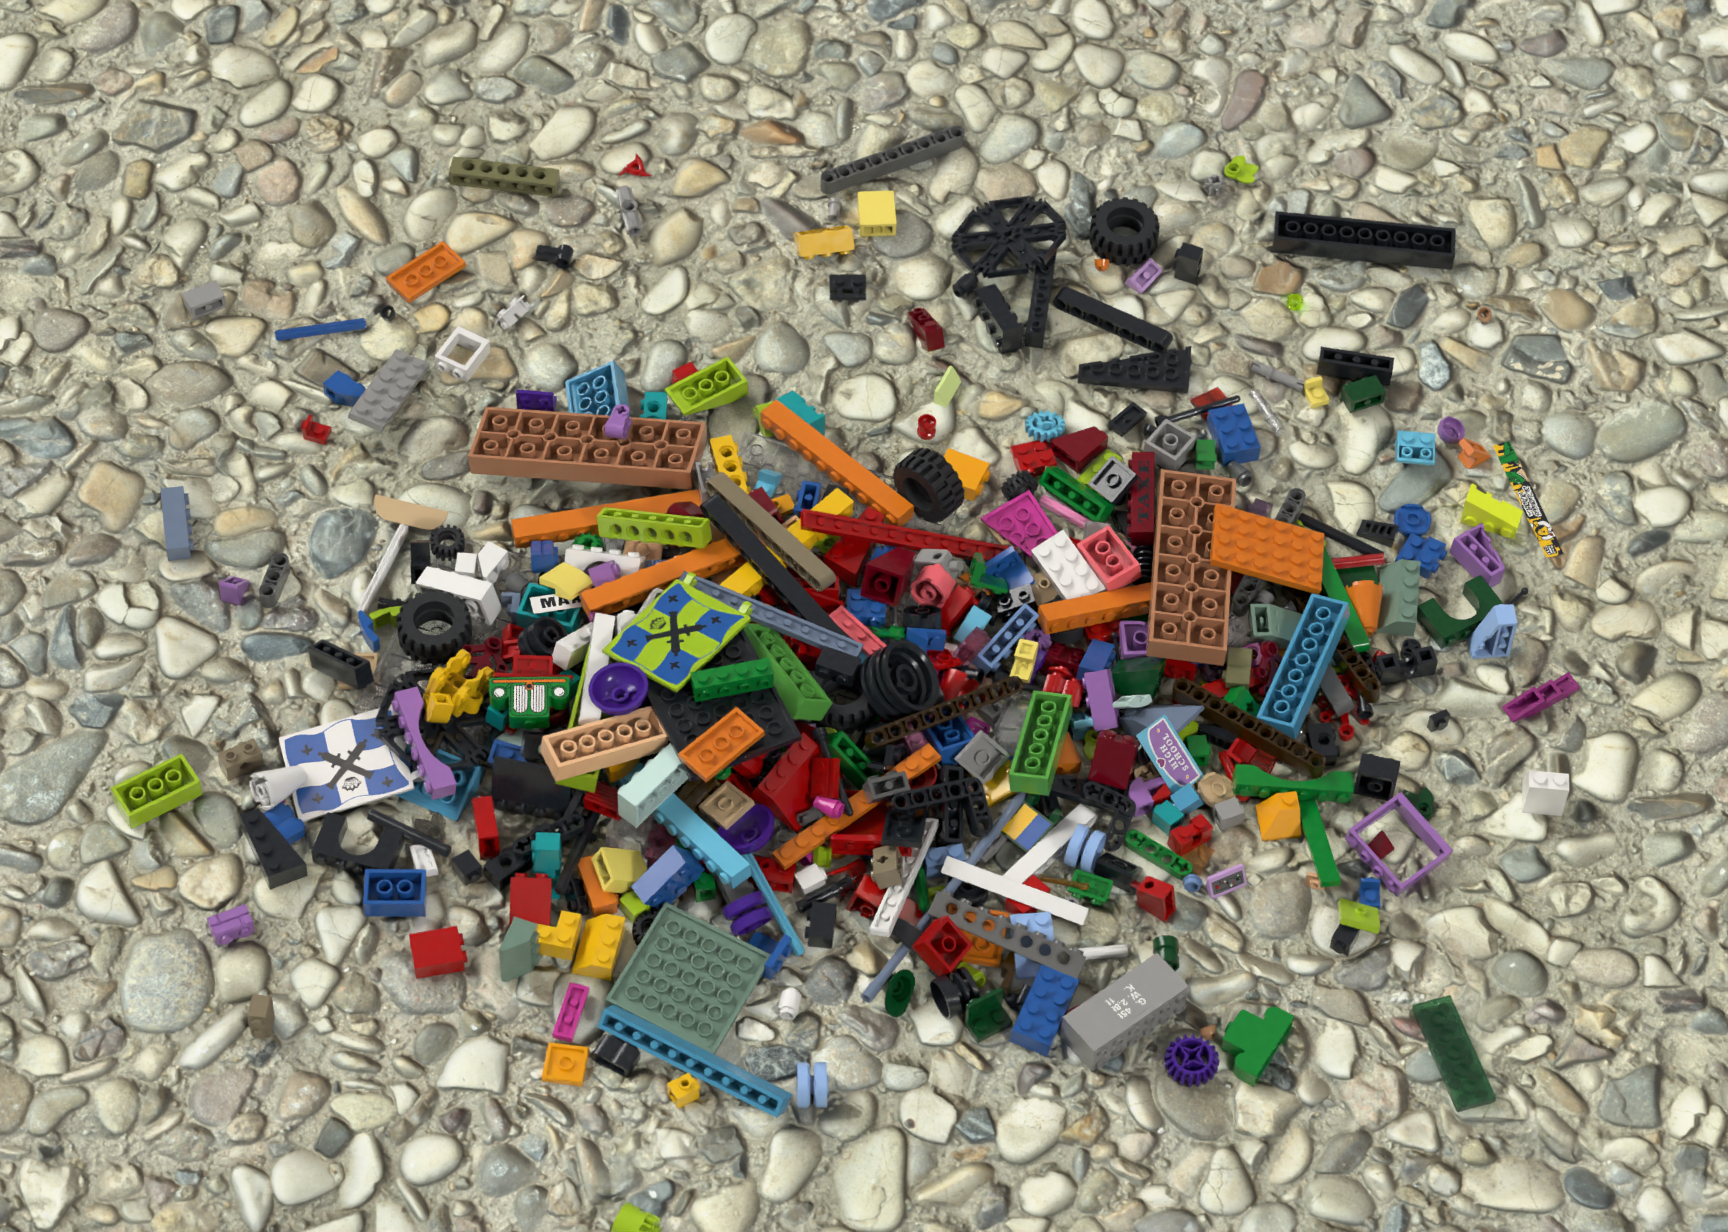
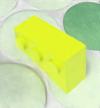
M1472 483L1465 500L1460 523L1473 527L1483 523L1485 531L1515 539L1523 511L1504 500L1499 502L1492 498V494L1489 492L1485 494L1477 490V486Z

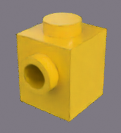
M689 1073L667 1083V1094L677 1109L699 1099L700 1084Z

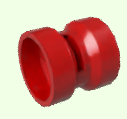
M924 414L918 419L917 435L923 440H930L936 434V419L930 414Z

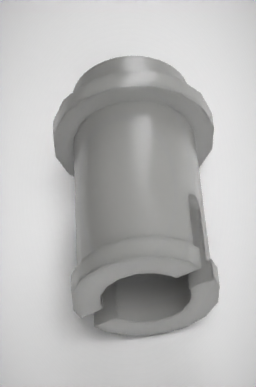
M832 198L828 202V220L837 222L842 203L838 198Z

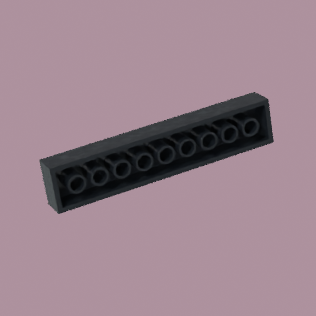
M1275 211L1272 253L1452 270L1455 258L1456 229Z

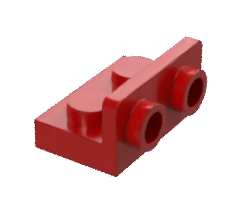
M1167 659L1163 676L1172 679L1186 678L1193 682L1197 673L1196 664L1188 661Z

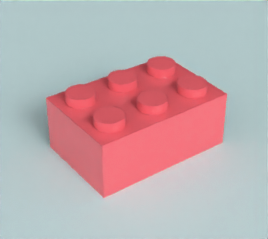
M1109 525L1077 544L1078 551L1104 585L1106 591L1124 588L1142 577L1140 564Z

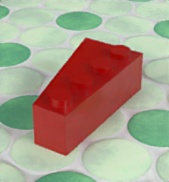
M869 506L857 518L884 523V515ZM840 537L824 555V564L833 571L835 576H838L839 579L855 588L876 543Z

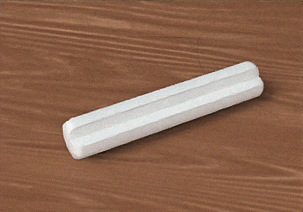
M1126 944L1077 948L1084 952L1083 956L1087 957L1086 960L1128 956V946Z

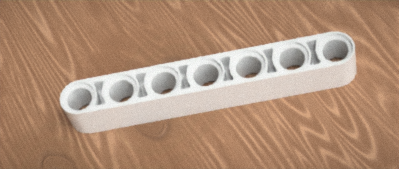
M595 612L578 725L599 721L601 718V710L592 703L588 687L593 675L609 663V656L602 653V649L612 641L615 616Z
M1079 804L1013 865L1003 877L1023 884L1032 875L1037 877L1039 874H1042L1067 850L1070 839L1078 824L1091 828L1098 816L1083 804ZM995 893L997 896H999L1002 900L1006 902V899L1008 897Z

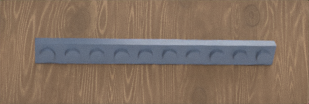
M684 571L679 580L683 582L689 572ZM696 576L694 578L697 580L694 588L738 611L745 601L752 603L750 608L753 612L749 617H751L753 622L822 650L824 646L856 657H859L863 650L864 644L701 577Z

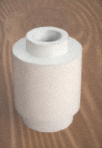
M787 988L782 991L778 1008L781 1018L793 1020L798 1015L802 995L797 989Z

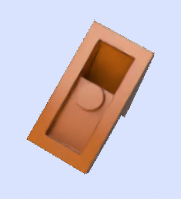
M1465 438L1458 443L1463 448L1462 452L1458 455V459L1467 469L1491 457L1480 443Z

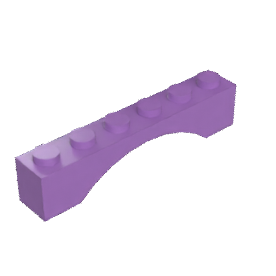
M418 687L397 691L394 694L392 708L394 712L398 713L399 726L404 728L405 741L412 748L411 756L414 761H417L418 774L425 781L424 788L426 793L430 794L432 800L454 795L456 781L450 767L435 758L426 748L421 738L419 720L423 712L424 702Z

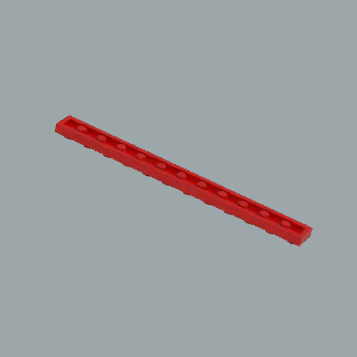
M807 509L801 511V530L921 551V549L948 550L953 557L972 560L974 553L979 552L982 553L986 563L1010 547Z

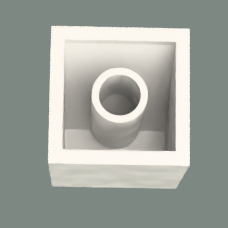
M1529 770L1522 778V813L1562 816L1569 793V774Z

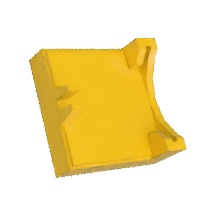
M1009 758L1003 766L997 769L991 780L985 784L982 783L989 809L1017 793L1010 791L1009 772L1012 764Z

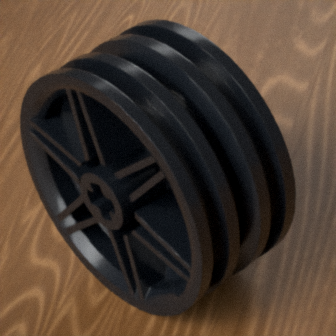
M895 641L883 649L870 654L862 664L861 684L864 694L872 708L881 717L890 722L933 707L938 699L939 680L936 669L928 655L919 646L910 641Z

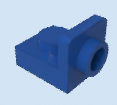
M1368 877L1360 880L1359 903L1380 910L1381 879Z

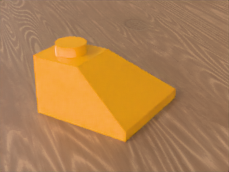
M1297 792L1276 793L1255 806L1262 841L1301 838L1300 806Z

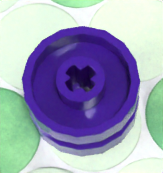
M762 891L748 894L727 905L722 910L726 920L734 921L730 929L735 937L754 931L774 918L769 907H762L766 902Z

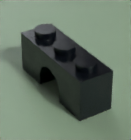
M1427 646L1413 649L1412 655L1403 660H1398L1395 653L1377 656L1375 670L1377 678L1382 685L1434 675L1438 660L1433 647Z

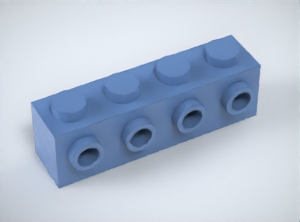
M1024 603L972 661V664L978 669H983L985 675L990 671L994 673L1001 665L999 663L1001 658L1003 657L1006 660L1013 652L1011 647L1014 644L1017 646L1019 639L1025 638L1022 635L1026 631L1030 633L1037 624L1034 622L1039 615Z

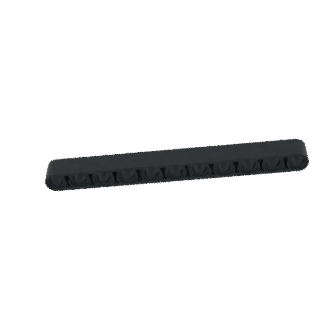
M713 494L700 505L704 515L709 518L713 525L798 618L849 638L718 494Z

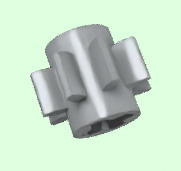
M1212 174L1209 178L1206 177L1204 190H1207L1208 195L1217 197L1220 193L1224 194L1226 181H1222V176Z

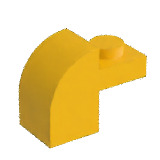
M430 693V697L423 694L425 722L448 723L454 706L450 694Z

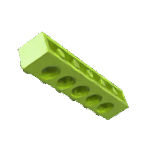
M604 507L596 516L599 537H607L608 539L642 541L643 543L652 542L661 545L670 544L677 545L678 547L688 546L696 549L705 548L712 539L709 518Z

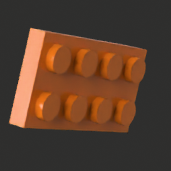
M442 241L385 277L386 283L405 301L410 303L465 268L466 262Z
M735 707L679 752L678 759L703 781L708 782L765 735V731L739 708Z

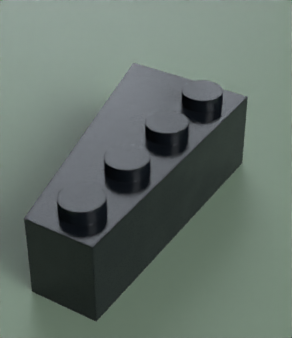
M996 284L975 289L974 297L972 298L975 308H978L980 319L985 322L987 333L993 338L994 347L999 349L1001 355L1022 349L1024 325L1021 322L1017 323V315L1011 313V306L1009 303H1005L1004 296Z
M259 808L240 814L241 827L270 890L308 876L304 860Z

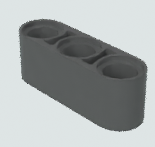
M277 553L272 557L260 585L259 595L263 607L272 608L276 606L290 574L289 558L284 553Z
M1329 664L1319 687L1336 716L1340 717L1355 709V706Z

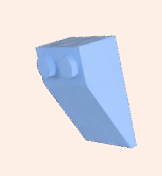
M1051 912L1010 915L1009 923L1016 926L1018 922L1027 926V931L1035 933V931L1047 935L1045 939L1054 941ZM1009 929V931H1010V938H1012V937H1013V931H1012L1011 929ZM1024 936L1021 938L1020 943L1023 947L1028 948L1032 945V940ZM1041 945L1039 948L1040 954L1048 956L1050 954V947L1048 945ZM1014 953L1016 979L1036 978L1041 965Z

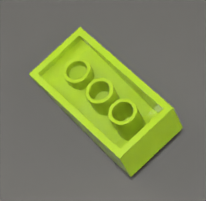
M727 356L664 390L680 412L686 416L733 403L748 395V381Z

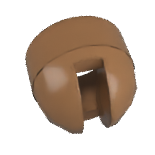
M1488 307L1479 308L1477 311L1478 320L1482 323L1489 322L1492 318L1491 309Z
M1215 1024L1199 1029L1200 1034L1205 1040L1210 1041L1217 1035Z

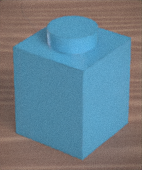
M1190 783L1170 795L1173 800L1171 804L1181 811L1184 817L1204 804Z

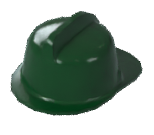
M906 969L892 973L882 986L885 994V1009L891 1017H899L906 1012L915 987L914 974Z

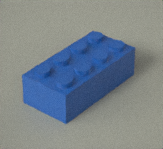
M1041 965L1012 1029L1009 1042L1047 1057L1062 1024V1018L1066 1015L1076 993L1079 979Z

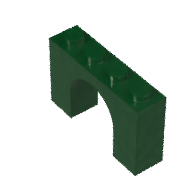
M1481 575L1465 582L1462 592L1476 611V614L1471 618L1455 619L1449 616L1434 598L1418 605V621L1441 649L1447 646L1451 647L1457 641L1469 638L1494 606L1504 604Z

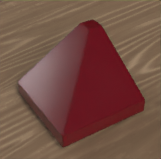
M1383 830L1368 844L1380 860L1395 849Z

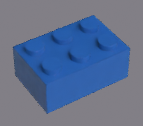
M1244 403L1208 410L1206 424L1212 440H1215V448L1223 467L1228 466L1232 461L1241 464L1259 460L1261 446Z
M672 845L631 887L644 904L661 909L665 902L672 905L673 901L683 894L693 881L699 879L705 868L696 859L693 852Z
M365 869L363 898L365 916L426 917V869Z

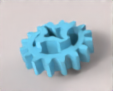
M1040 410L1038 414L1033 412V416L1028 415V419L1025 420V433H1028V437L1033 436V440L1040 439V442H1043L1044 439H1047L1050 442L1052 438L1062 437L1063 432H1065V419H1062V415L1057 416V412L1050 413V410H1047L1046 413H1043Z

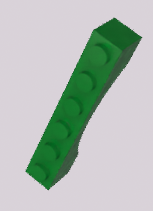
M1236 764L1232 774L1233 795L1244 797L1259 796L1267 798L1276 793L1297 792L1299 800L1350 803L1354 793L1352 772L1332 771L1314 780L1290 781L1274 777L1255 765Z

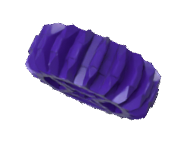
M1194 1033L1191 1035V1038H1188L1185 1034L1183 1039L1177 1037L1175 1042L1171 1041L1169 1047L1166 1048L1164 1067L1165 1070H1168V1076H1173L1174 1082L1180 1080L1181 1086L1184 1083H1188L1189 1088L1192 1084L1199 1087L1201 1082L1206 1085L1208 1080H1212L1214 1074L1218 1072L1219 1054L1215 1051V1045H1210L1209 1040L1203 1041L1202 1035L1197 1039ZM1202 1055L1207 1060V1065L1203 1063L1204 1060L1201 1059ZM1176 1056L1180 1058L1179 1061L1182 1062V1066L1177 1063Z

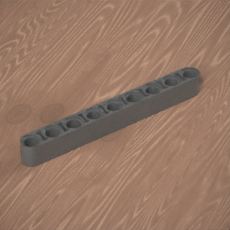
M952 126L824 171L820 178V190L824 194H833L958 150L964 146L965 130L961 126Z
M1299 488L1291 489L1274 520L1294 525L1302 511L1306 497L1305 492ZM1249 575L1243 576L1233 595L1230 607L1232 615L1236 617L1246 615L1250 604H1252L1264 582L1263 579Z

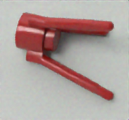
M857 859L846 866L827 872L826 875L829 877L846 871L851 878H855L853 882L856 885L863 879L862 874L866 873L867 869L861 859Z

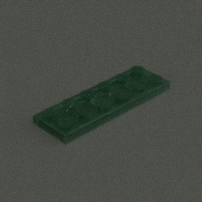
M1451 995L1412 1005V1012L1456 1111L1461 1112L1494 1103L1496 1096Z

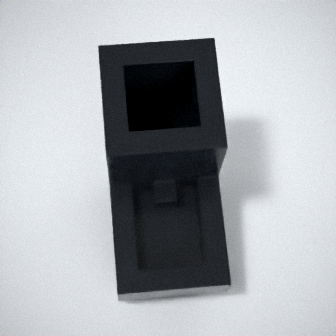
M410 540L411 584H416L427 566L431 567L430 540Z

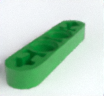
M1129 830L1126 833L1124 844L1131 851L1177 879L1183 880L1184 877L1192 874V864L1186 859L1137 830ZM1137 838V841H1136V840H1134L1133 842L1130 841V839ZM1150 846L1156 851L1154 853H1147L1145 848ZM1170 857L1172 862L1164 863L1161 858Z

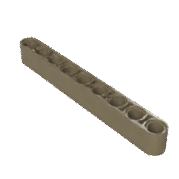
M719 472L705 482V488L711 496L715 493L718 494L766 546L816 591L822 592L836 581L835 574L827 565L725 473Z

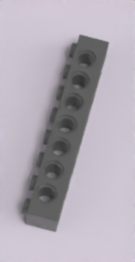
M942 889V892L937 891L927 915L936 919L948 915L961 930L1040 965H1045L1076 979L1078 978L1087 958L1083 956V951L1074 947L1072 950L1064 947L1065 943L1056 939L1053 942L1045 939L1047 935L1035 931V933L1027 931V926L1018 922L1015 926L1008 922L1009 918L1000 914L995 917L990 914L991 911L982 906H979V909L971 906L972 902L961 898L960 901L952 898L954 894ZM950 903L955 904L958 909L953 915L946 912V906ZM967 912H973L976 915V920L973 923H968L965 920L964 916ZM984 921H993L994 929L986 931L983 927ZM1003 929H1011L1013 937L1011 939H1004L1002 936ZM1024 936L1032 940V945L1028 948L1023 947L1020 943L1021 938ZM1041 945H1048L1050 947V954L1048 956L1040 954L1039 948ZM1060 953H1066L1069 956L1067 964L1059 963L1058 955Z

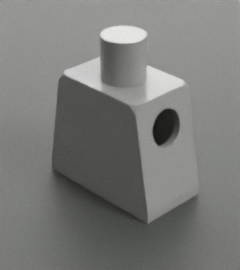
M921 549L914 562L919 571L924 566L940 564L954 580L959 571H962L964 568L962 560H954L950 551L940 549Z

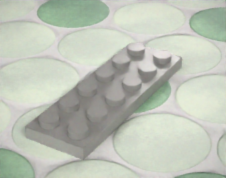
M396 349L349 411L348 418L382 432L429 369L430 363Z

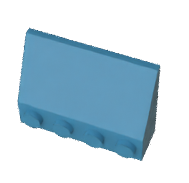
M614 361L565 381L569 413L610 416L615 406L619 404L629 406L625 373Z
M410 744L405 749V753L411 755L412 748ZM440 749L436 755V758L443 764L457 763L462 760V758ZM413 763L410 765L411 773L414 772ZM474 766V769L453 771L452 774L456 781L454 795L432 800L430 794L425 791V781L413 782L414 790L397 794L396 796L458 822L480 787L487 769L481 766Z

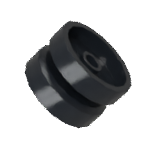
M542 616L521 631L518 636L519 650L522 655L552 656L556 642L568 636L567 632L556 619Z

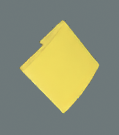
M565 562L539 577L541 585L554 588L556 596L568 600L576 598L582 592L594 586L591 578L586 573Z

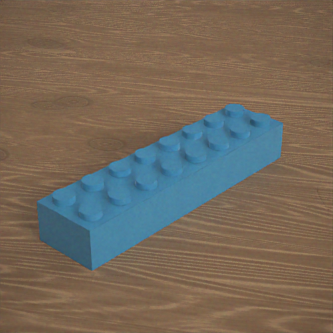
M1311 594L1256 718L1296 740L1349 620L1348 602Z

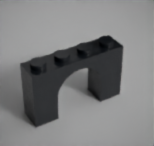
M327 812L311 851L313 862L321 866L335 867L341 871L354 872L360 876L365 875V869H394L405 843L403 831L384 827L378 844L372 851L363 855H352L341 847L348 829L347 817Z

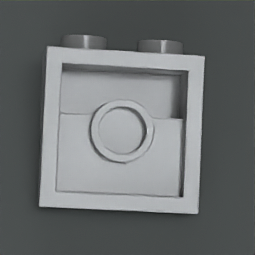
M980 730L954 759L985 784L993 778L997 769L1007 762L1010 754L994 739Z

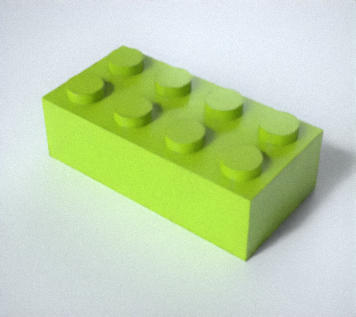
M182 753L111 787L113 801L130 829L140 826L203 795L201 782Z

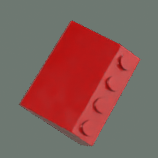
M804 732L801 734V740L795 742L751 794L753 798L762 805L767 806L777 818L796 833L803 827L797 822V814L808 811L813 806L815 800L810 798L812 758H824L820 746Z

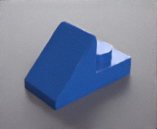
M907 627L905 640L916 644L925 653H927V650L944 651L946 630Z

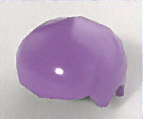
M1447 416L1440 421L1437 433L1445 443L1455 444L1464 438L1465 428L1460 420Z

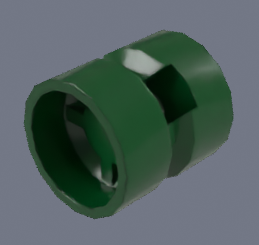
M1170 935L1154 938L1153 954L1158 953L1174 971L1178 970L1179 956L1177 954L1179 953V940Z

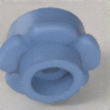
M1189 874L1183 879L1184 888L1189 892H1197L1203 884L1202 879H1199L1196 874Z

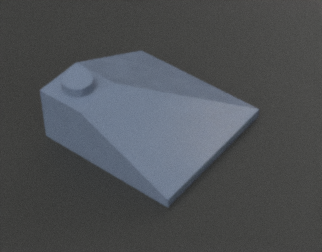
M1160 703L1129 708L1119 718L1124 733L1136 739L1137 734L1165 714L1178 734L1205 708L1199 705Z

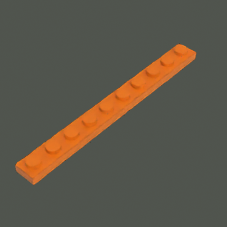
M928 743L888 772L895 770L897 772L905 771L908 782H911L941 761V756ZM862 789L849 798L853 809L852 816H847L845 811H843L839 819H832L825 815L772 852L773 858L786 870L830 839L831 834H837L882 801L868 804Z

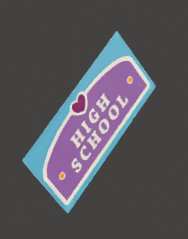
M1165 714L1136 735L1172 794L1189 783L1193 785L1204 776Z

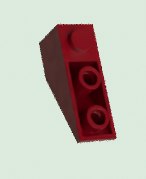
M915 308L907 312L916 335L927 352L945 348L942 327L924 308Z

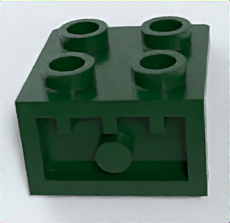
M1002 987L996 990L992 989L980 998L972 999L966 1006L965 1026L977 1043L1013 1025V1021L1002 1007L1004 993Z

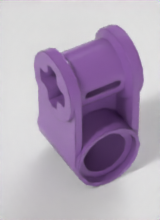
M619 404L613 408L610 418L605 425L606 437L626 439L629 428L632 425V420L629 417V406Z

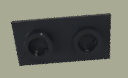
M572 878L564 894L567 900V909L570 912L586 916L589 914L590 908L586 897H579L585 895L582 881L578 878Z

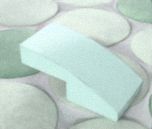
M1150 694L1120 697L1112 705L1113 708L1117 709L1138 708L1146 706L1153 701Z

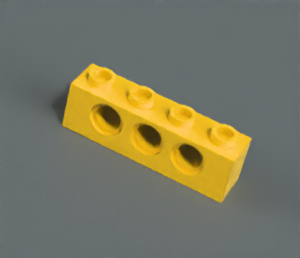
M732 435L709 439V451L716 474L719 472L725 473L742 490L750 494L751 488L746 485V472H742V458L737 455L739 453L738 444L733 441Z

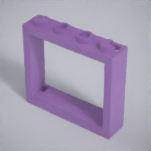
M1401 792L1351 827L1344 837L1347 844L1355 849L1360 859L1371 867L1374 875L1380 878L1385 883L1386 888L1391 893H1394L1396 897L1448 860L1453 852V849ZM1393 809L1398 812L1437 856L1436 859L1403 883L1394 876L1359 836L1360 833Z

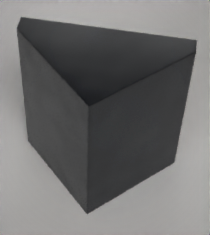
M1106 852L1096 859L1094 875L1113 880V886L1130 893L1131 883L1138 879L1143 868Z

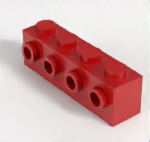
M754 857L772 891L792 894L796 863L784 870L774 859ZM752 876L747 878V881L751 882L754 888H758Z

